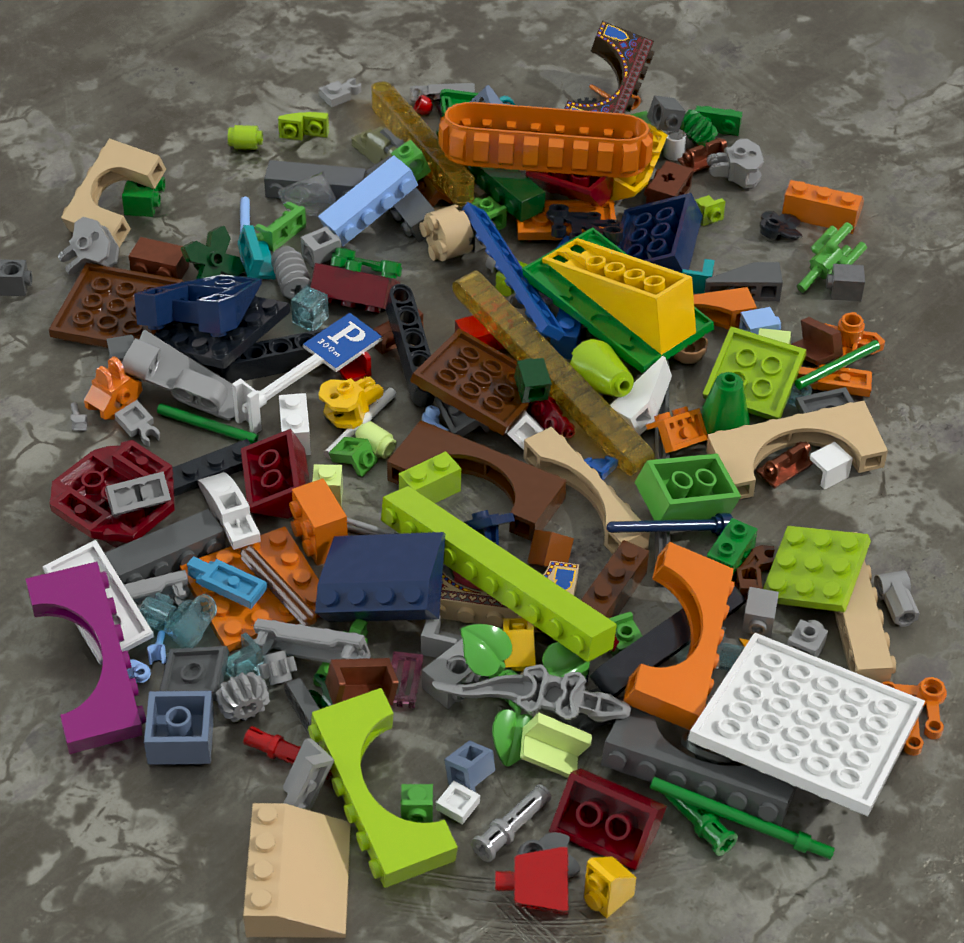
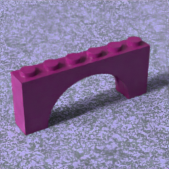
M96 561L26 578L34 617L52 616L76 623L94 639L103 658L101 676L92 694L74 710L60 715L69 754L142 736V724L146 723L143 706H136L134 697L139 696L135 678L129 679L127 669L132 668L128 651L122 652L119 643L124 641L121 625H115L112 616L117 615L113 597L107 598L105 589L110 588L106 571L100 572L98 562Z

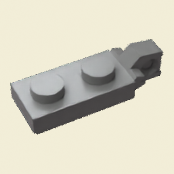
M455 83L410 86V99L412 102H416L417 98L422 94L426 97H433L434 101H441V90L450 89L475 93V84Z

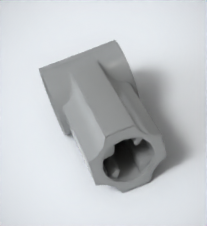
M902 570L875 575L874 587H876L878 599L885 601L894 624L905 627L918 620L920 613L911 595V583L908 573Z

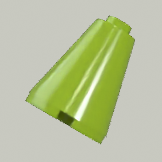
M589 339L580 343L571 353L573 357L571 362L567 364L568 378L577 388L615 397H624L632 390L634 385L633 376L612 347L606 342Z

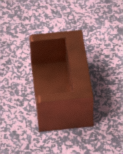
M389 658L331 659L325 683L333 705L382 688L389 704L393 705L399 682Z

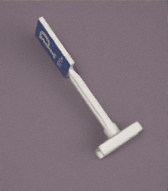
M348 313L303 344V348L313 356L261 391H256L242 379L234 382L232 389L236 422L240 424L246 420L249 423L250 432L257 434L262 430L260 408L267 404V400L322 363L337 372L381 342L382 336L354 315Z

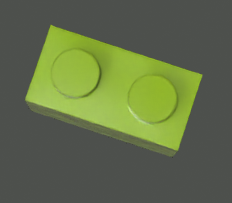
M445 451L399 473V490L409 486L433 503H437L461 491V467Z

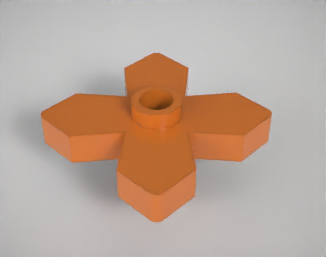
M856 312L844 314L839 320L838 326L825 323L841 331L843 356L873 340L879 342L880 349L871 353V355L884 349L885 340L876 332L864 331V320Z

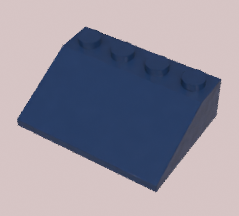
M692 193L625 209L620 227L623 228V241L617 247L629 256L680 273L683 269L689 270L703 216Z
M445 533L334 536L317 586L315 613L328 622H354L356 619L364 621L439 619Z

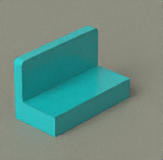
M243 225L237 245L247 277L275 280L276 274L271 264L272 256L267 242L258 241L253 225Z

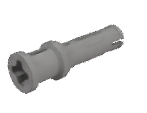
M541 784L536 785L502 819H494L489 824V829L481 836H475L471 840L474 852L482 860L491 862L496 857V852L503 845H509L514 840V833L551 800L552 796L549 790Z

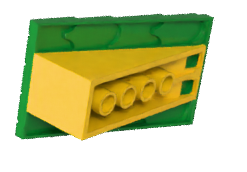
M593 227L522 268L523 277L528 280L530 285L552 299L554 305L586 326L592 335L609 344L619 357L643 374L662 356L667 360L670 356H674L686 348L687 345H691L705 336V334L714 330L713 321L694 307L692 276L629 256Z

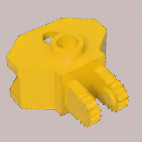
M364 377V379L356 382L351 378L348 380L330 379L321 384L318 395L319 399L325 402L323 413L337 428L354 429L363 424L365 413L369 412L368 405L376 402L377 399L379 400L383 396L384 389L379 384H375V380L371 377ZM338 414H344L341 417H336Z

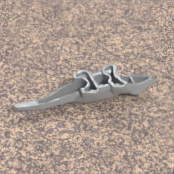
M540 664L526 667L524 672L518 675L498 676L473 684L456 685L432 681L435 690L465 698H505L512 700L529 714L541 710L555 713L566 720L575 719L579 713H583L596 722H606L627 718L631 711V707L627 703L616 699L610 694L586 691L584 685L586 680L581 673L570 672L565 674L564 677L549 675L547 669Z

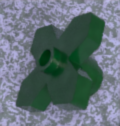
M219 226L209 231L206 245L198 241H191L181 247V252L186 262L193 263V266L199 271L196 279L221 274L238 276L245 272L240 257L226 254L231 238L225 226Z

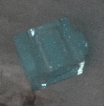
M306 285L291 299L292 322L294 324L314 331L329 318L327 294Z

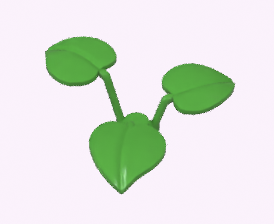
M473 624L460 629L465 661L473 673L479 676H489L488 679L504 675H518L514 670L505 669L506 665L503 661L509 658L513 647L509 636L502 629L488 624ZM559 642L549 645L542 657L543 666L547 669L549 675L564 677L567 673L579 672L586 678L590 661H585ZM505 699L514 711L505 709L497 714L493 722L492 734L499 759L504 766H511L521 760L522 729L533 717L529 714H521V708L515 702Z

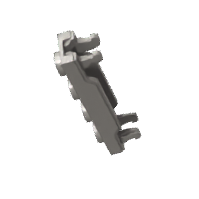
M185 570L124 584L141 613L164 608L171 601H175L181 609L188 606L187 601H184V598L190 597L188 577Z
M257 619L253 625L255 633H258L257 638L253 640L254 646L262 647L261 651L258 650L257 652L258 656L262 658L272 649L285 650L286 656L330 663L331 659H364L371 657L364 635L264 619Z

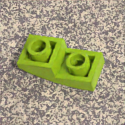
M300 112L281 115L278 117L279 138L301 141L304 135L327 138L329 134V115L322 112Z

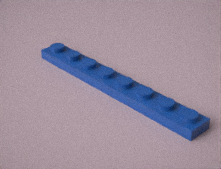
M467 202L462 211L466 213L471 227L477 232L476 238L486 246L485 252L495 260V267L506 277L505 283L515 291V298L526 308L525 314L537 325L535 327L536 331L545 338L549 336L559 341L565 335V332L537 289L530 285L528 280L523 277L521 265L484 210Z

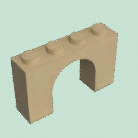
M109 139L105 147L100 150L94 165L89 168L83 183L76 189L72 201L63 211L61 219L68 230L73 232L75 222L82 217L97 220L102 226L108 228L120 248L131 228L123 215L98 206L100 195L111 184L124 180L133 181L155 189L166 171L160 156Z

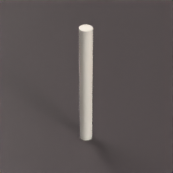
M388 388L383 393V396L369 407V412L365 413L363 423L371 421L396 396V391L393 388ZM358 427L354 429H346L324 451L325 457L331 460L328 453L344 437L354 438Z

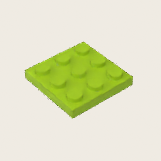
M731 326L703 391V398H707L718 375L732 372L739 375L743 380L748 413L770 420L780 419L806 356V349Z
M787 526L763 589L779 592L777 604L845 612L871 543L868 534Z

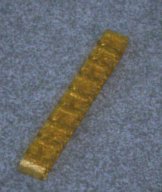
M380 81L372 84L371 100L374 112L395 136L403 139L404 142L411 139L422 151L431 170L429 175L453 203L459 206H465L467 202L472 204L474 202L473 175L464 165L452 162L445 156L439 145V137L390 83Z

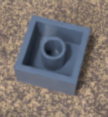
M212 691L149 692L144 738L148 764H211L214 723Z

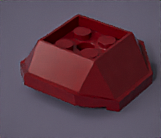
M133 440L121 442L117 446L95 449L52 481L50 509L54 514L91 539L103 540L117 548L124 543H129L143 537L175 511L173 467ZM164 472L171 497L169 502L112 517L105 492L106 486Z

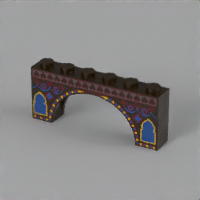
M602 21L591 52L604 59L613 69L618 81V90L609 98L596 103H577L568 100L564 109L625 114L626 111L631 112L635 102L632 95H638L642 85L638 81L639 79L644 80L648 70L645 64L650 65L655 51L651 50L654 41Z

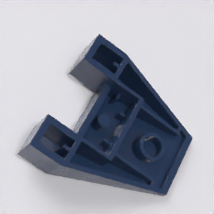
M216 275L150 288L135 293L137 325H145L150 330L163 329L164 324L173 321L199 324L200 332H209L212 337L225 336L227 331L237 328L260 288L262 280L261 278Z

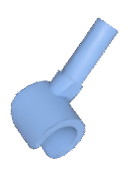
M162 630L158 632L155 644L147 647L150 665L156 660H161L162 664L167 661L165 645L163 644L165 632Z

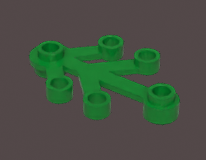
M336 247L335 253H332L330 265L346 267L345 269L357 272H361V267L364 265L371 267V270L382 272L381 276L395 279L397 276L401 277L402 263L389 260H381L379 262L355 257V250Z

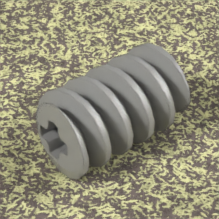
M290 246L277 249L271 257V264L281 293L284 297L291 300H300L310 294L311 278L303 256Z

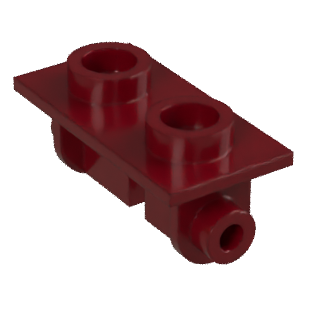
M548 397V400L534 401L529 410L544 430L552 427L559 435L566 438H572L575 435L574 424L570 423L567 417H562L563 412L553 397Z

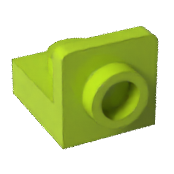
M708 195L695 199L703 214L702 226L724 219L726 202L723 198L714 201Z

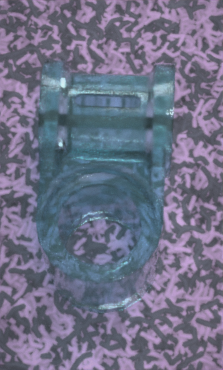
M202 594L194 600L183 601L174 615L165 624L163 631L180 648H193L201 640L204 631L216 615L217 606L214 599L207 594Z

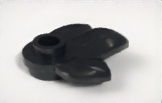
M766 211L761 215L760 233L770 239H777L779 235L789 239H798L803 236L796 230L800 225V220L796 216L791 214L778 215L775 211Z

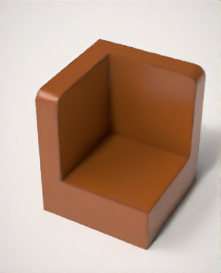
M535 529L527 562L546 567L549 566L550 561L568 563L574 538Z

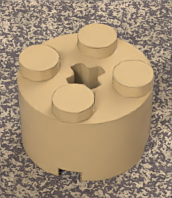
M456 204L427 213L424 217V222L419 224L420 232L423 237H426L429 245L428 253L432 260L445 261L470 253L473 250L474 244L469 245V238L473 237L470 221L464 211L459 212L457 210L459 206Z

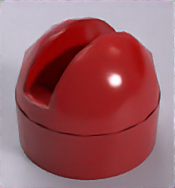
M421 94L415 102L413 111L420 115L429 114L433 108L432 101Z

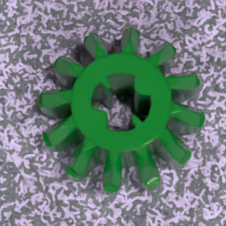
M691 109L685 113L680 130L686 133V137L697 146L703 145L704 147L706 143L715 140L718 134L717 129L706 117Z

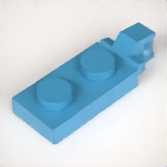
M193 556L187 563L188 575L194 578L199 585L249 609L253 608L267 590V583L264 580L218 559L215 562L210 561L207 563Z

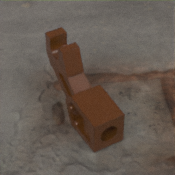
M759 545L753 548L742 565L736 568L733 582L746 599H748L750 587L762 589L761 572L771 569L775 559L773 557L774 546Z

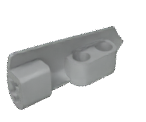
M146 330L142 332L140 339L135 338L122 361L124 373L171 391L174 398L185 404L227 421L235 419L233 389L230 382Z

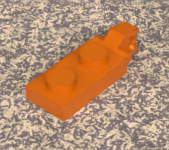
M825 364L814 368L801 367L797 379ZM844 367L806 387L823 391L846 387L850 395L870 397L872 372Z

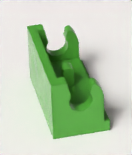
M286 202L284 206L290 209V212L284 211L282 216L268 227L261 224L254 226L255 230L260 231V233H256L258 241L267 242L269 250L274 252L306 227L305 207L298 206L292 202Z

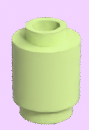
M372 421L361 424L355 433L356 438L369 440L377 458L382 457L386 459L390 457L397 445V441L393 439L392 434Z

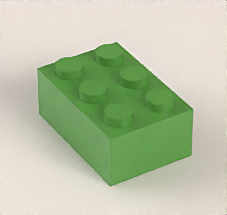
M718 453L647 460L635 480V484L654 520L711 519V517L718 513L731 514L741 498Z

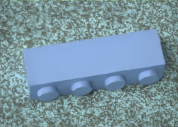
M393 155L318 217L324 227L327 226L333 234L338 235L342 246H344L416 188L418 183L411 169Z

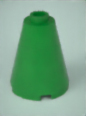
M725 372L717 376L701 409L707 434L750 425L743 380L739 375Z

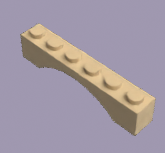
M550 427L524 439V460L528 464L566 479L567 485L579 491L591 502L603 523L605 534L604 546L612 554L615 553L623 540L646 550L648 549L650 532L610 533L607 531L606 526L611 521L641 520L632 511L630 505L624 503L616 495L615 490L600 478L598 472L583 460L581 454L571 448L564 436L559 435Z

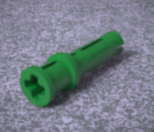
M663 794L694 825L695 834L700 838H705L713 846V852L716 855L722 856L733 848L737 842L738 835L734 831H728L719 822L720 817L718 815Z

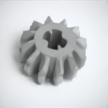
M249 672L246 675L240 673L237 677H230L228 682L221 683V688L216 692L218 707L224 717L231 719L232 722L240 719L246 721L247 718L255 717L256 713L265 710V705L270 702L267 691L268 687L261 676H256L254 672Z

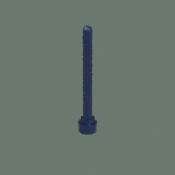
M718 513L711 517V519L611 521L607 524L606 528L610 533L711 531L720 536L733 517L730 513Z

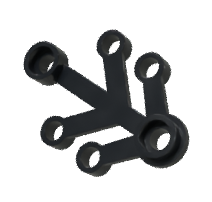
M563 204L550 205L549 210L546 212V218L554 224L551 226L552 237H566L567 227L563 225L566 222L571 224L572 232L569 234V241L582 234V229L587 231L592 227L616 246H619L620 242L623 241V228L619 227V221L615 219L601 220V214L598 212H569V207Z

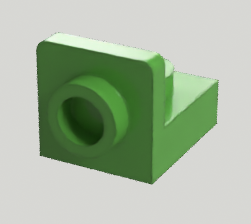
M344 437L328 453L332 462L352 464L358 476H364L378 461L369 440L364 438Z
M401 784L402 819L417 823L433 822V784Z

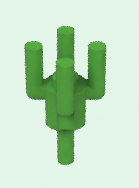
M846 222L839 230L834 226H830L812 245L811 250L815 253V256L810 260L809 268L811 271L796 286L800 292L804 293L819 276L822 279H826L827 274L832 273L833 264L852 265L867 249V245L864 242H859L853 250L848 245H844L842 249L838 247L842 240L853 230V226L850 223Z

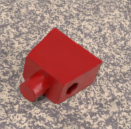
M568 847L516 855L515 871H495V890L515 891V905L518 907L569 915Z

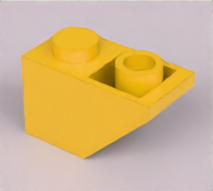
M593 857L587 861L584 888L585 901L592 910L599 911L608 918L634 896L637 877L614 857Z

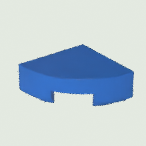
M605 456V459H592V457L584 459L591 468L598 472L602 480L618 467V460L609 456Z

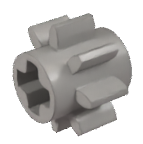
M285 650L263 656L264 664L258 665L262 679L269 678L270 685L292 680L291 672L297 670L294 656L286 657Z

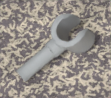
M73 402L71 403L72 414L70 416L72 430L86 431L88 425L87 415L79 414L78 404Z

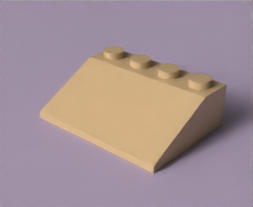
M253 803L243 914L246 937L346 938L351 824L348 821L284 803Z

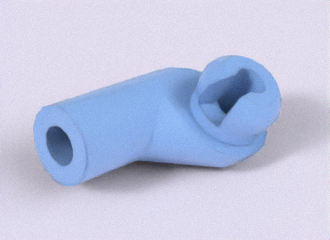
M432 405L427 406L426 412L422 415V421L450 432V429L439 424V408Z
M131 659L132 668L127 669L129 679L135 678L137 683L146 682L151 675L149 667L144 663Z

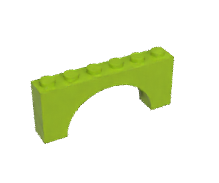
M382 688L312 712L311 725L308 726L310 738L318 743L334 759L330 768L334 777L332 778L334 791L338 797L342 796L346 803L344 811L350 824L355 823L357 827V841L361 850H367L371 858L369 860V867L375 879L380 878L383 887L387 888L456 861L458 846L445 820L432 823H417L399 818L385 810L373 798L366 787L360 765L362 757L371 742L380 734L392 729L394 713Z

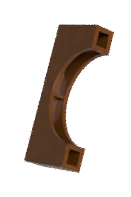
M422 420L419 421L387 461V480L399 485V473L446 451L461 467V474L483 478L495 484L509 497L513 505L510 513L513 512L515 520L509 523V532L530 541L533 539L535 529L543 530L566 496V479Z

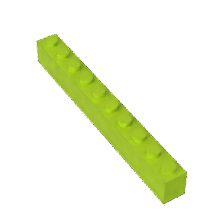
M409 486L383 497L381 521L399 534L444 532L443 564L585 661L589 662L613 649L616 623Z

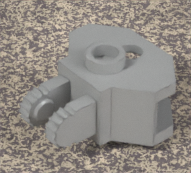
M738 139L731 147H726L725 153L711 154L706 159L707 164L710 166L711 176L727 177L728 182L733 181L743 188H754L762 178L759 169L763 166L764 159L759 145L749 139Z
M82 217L75 222L73 238L69 240L71 245L58 255L61 262L69 261L71 258L78 256L65 267L67 273L73 275L83 269L86 262L109 267L114 266L118 260L119 246L106 226H102L97 220Z

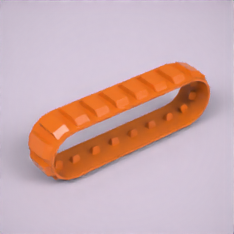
M464 102L449 107L445 115L440 119L439 145L450 161L466 166L628 178L643 172L645 167L651 162L653 134L645 121L633 115Z

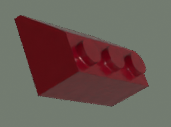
M526 171V176L540 188L550 193L567 196L572 200L590 203L592 206L601 207L613 197L614 178Z
M315 263L309 293L317 295V301L331 303L332 299L341 300L342 306L356 308V304L366 305L365 310L380 313L381 308L386 309L391 288L396 284H400V281Z
M288 429L241 448L247 503L252 513L286 519L293 517L289 502H292V489L310 483L305 448L292 429Z
M578 769L570 772L549 832L568 835L570 837L569 841L605 857H614L619 863L637 870L658 832L667 805L584 769Z

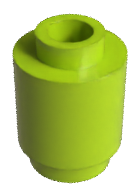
M235 125L228 128V146H234V149L258 150V146L263 144V131H260L258 126Z

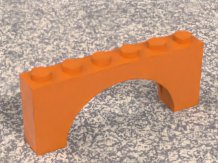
M669 542L657 556L652 580L667 588L682 605L690 625V649L686 660L675 666L659 668L640 664L628 679L623 702L685 729H692L707 706V696L714 685V679L711 676L719 661V654L716 652L724 636V630L721 629L722 623L729 612V605H726L727 599L734 588V582L731 581L733 568L672 542Z

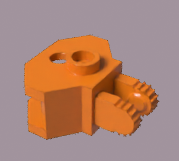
M114 356L108 360V369L103 366L96 369V378L92 380V386L84 399L85 408L88 410H100V416L104 420H115V413L136 401L143 390L142 382L124 373L123 364Z

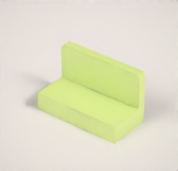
M538 713L522 729L520 757L525 761L569 778L570 772L577 770L578 757L591 746L592 735Z

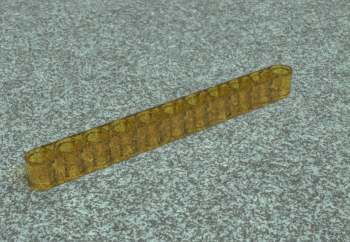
M475 270L452 283L453 292L458 300L517 361L527 358H544L552 383L549 394L609 457L618 460V466L627 475L632 476L641 471L647 460H655L652 448L479 271Z

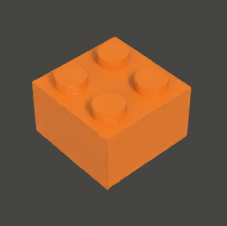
M324 478L293 488L292 502H289L290 510L294 517V521H291L292 531L295 537L301 538L307 557L311 556L317 566L325 563L334 536H348L347 516Z

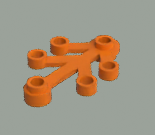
M927 677L918 685L895 684L891 681L882 682V684L924 700L928 717L924 727V734L933 740L939 739L942 736L944 725L940 721L939 705L945 701L947 691L940 679ZM917 719L903 746L904 751L912 756L919 755L924 744L923 739L920 737L919 719ZM930 727L936 728L937 731L930 729ZM909 743H914L917 747H913Z

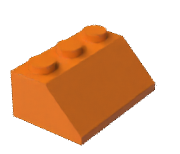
M790 180L784 197L782 214L794 215L800 222L826 228L834 226L837 230L848 222L853 226V230L850 232L853 234L864 199L863 196L850 192H842L828 187Z

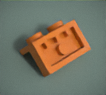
M687 406L672 410L673 416L670 415V412L654 416L655 422L646 424L647 430L658 427L666 453L708 439L700 408L689 411Z

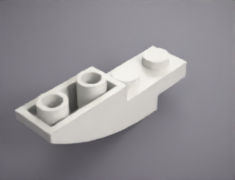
M223 472L198 480V485L215 519L219 520L233 550L261 542L260 532L250 515V506L237 484L227 473Z

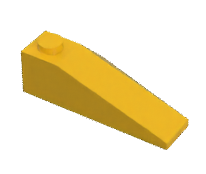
M648 124L649 130L653 134L651 162L645 167L643 172L636 176L614 178L613 197L609 200L617 201L633 197L648 184L667 139L666 133Z

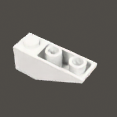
M664 356L634 382L632 390L626 396L618 397L608 406L615 426L636 437H639L647 429L646 424L655 421L654 416L659 413L672 375Z

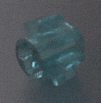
M157 592L155 598L147 597L144 600L140 612L151 629L161 631L162 625L170 627L173 624L177 615V607L172 605L174 600L170 599V596Z

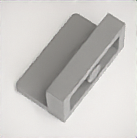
M311 738L304 740L283 785V789L288 793L284 804L306 810L312 809L334 762V759Z

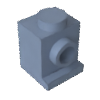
M470 740L444 759L448 785L456 781L476 792V785L496 771L493 750Z

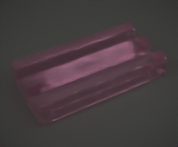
M394 651L391 664L396 676L399 660H405L399 693L395 695L393 703H397V707L409 704V708L415 709L424 661L423 655ZM411 661H416L410 696H407L405 692Z

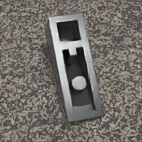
M753 262L707 278L704 293L748 287L754 301H780L783 285L780 263Z

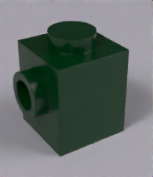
M527 358L517 361L514 379L521 402L548 400L552 383L544 358Z

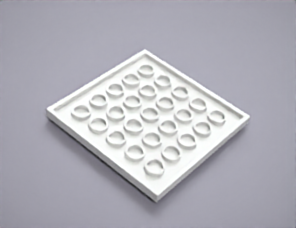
M754 633L690 730L688 741L726 756L733 761H738L757 769L762 773L788 782L793 786L814 793L821 798L833 801L852 811L868 816L923 709L925 701Z

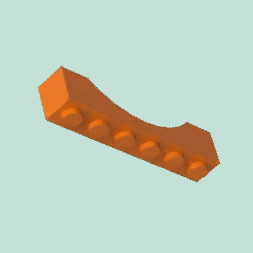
M748 287L693 295L694 307L710 318L715 326L728 330L731 326L739 329L741 312L757 309Z

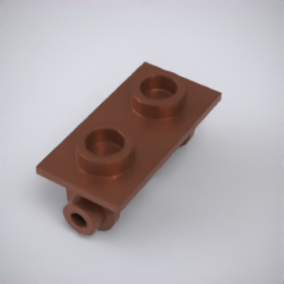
M716 138L706 143L705 147L699 145L686 149L685 153L677 161L683 166L692 168L693 173L710 167L707 164V157L711 154L725 153L724 148L727 147V142L725 139Z
M800 441L773 460L766 462L756 472L772 487L777 488L814 464L809 457L811 446L806 441Z

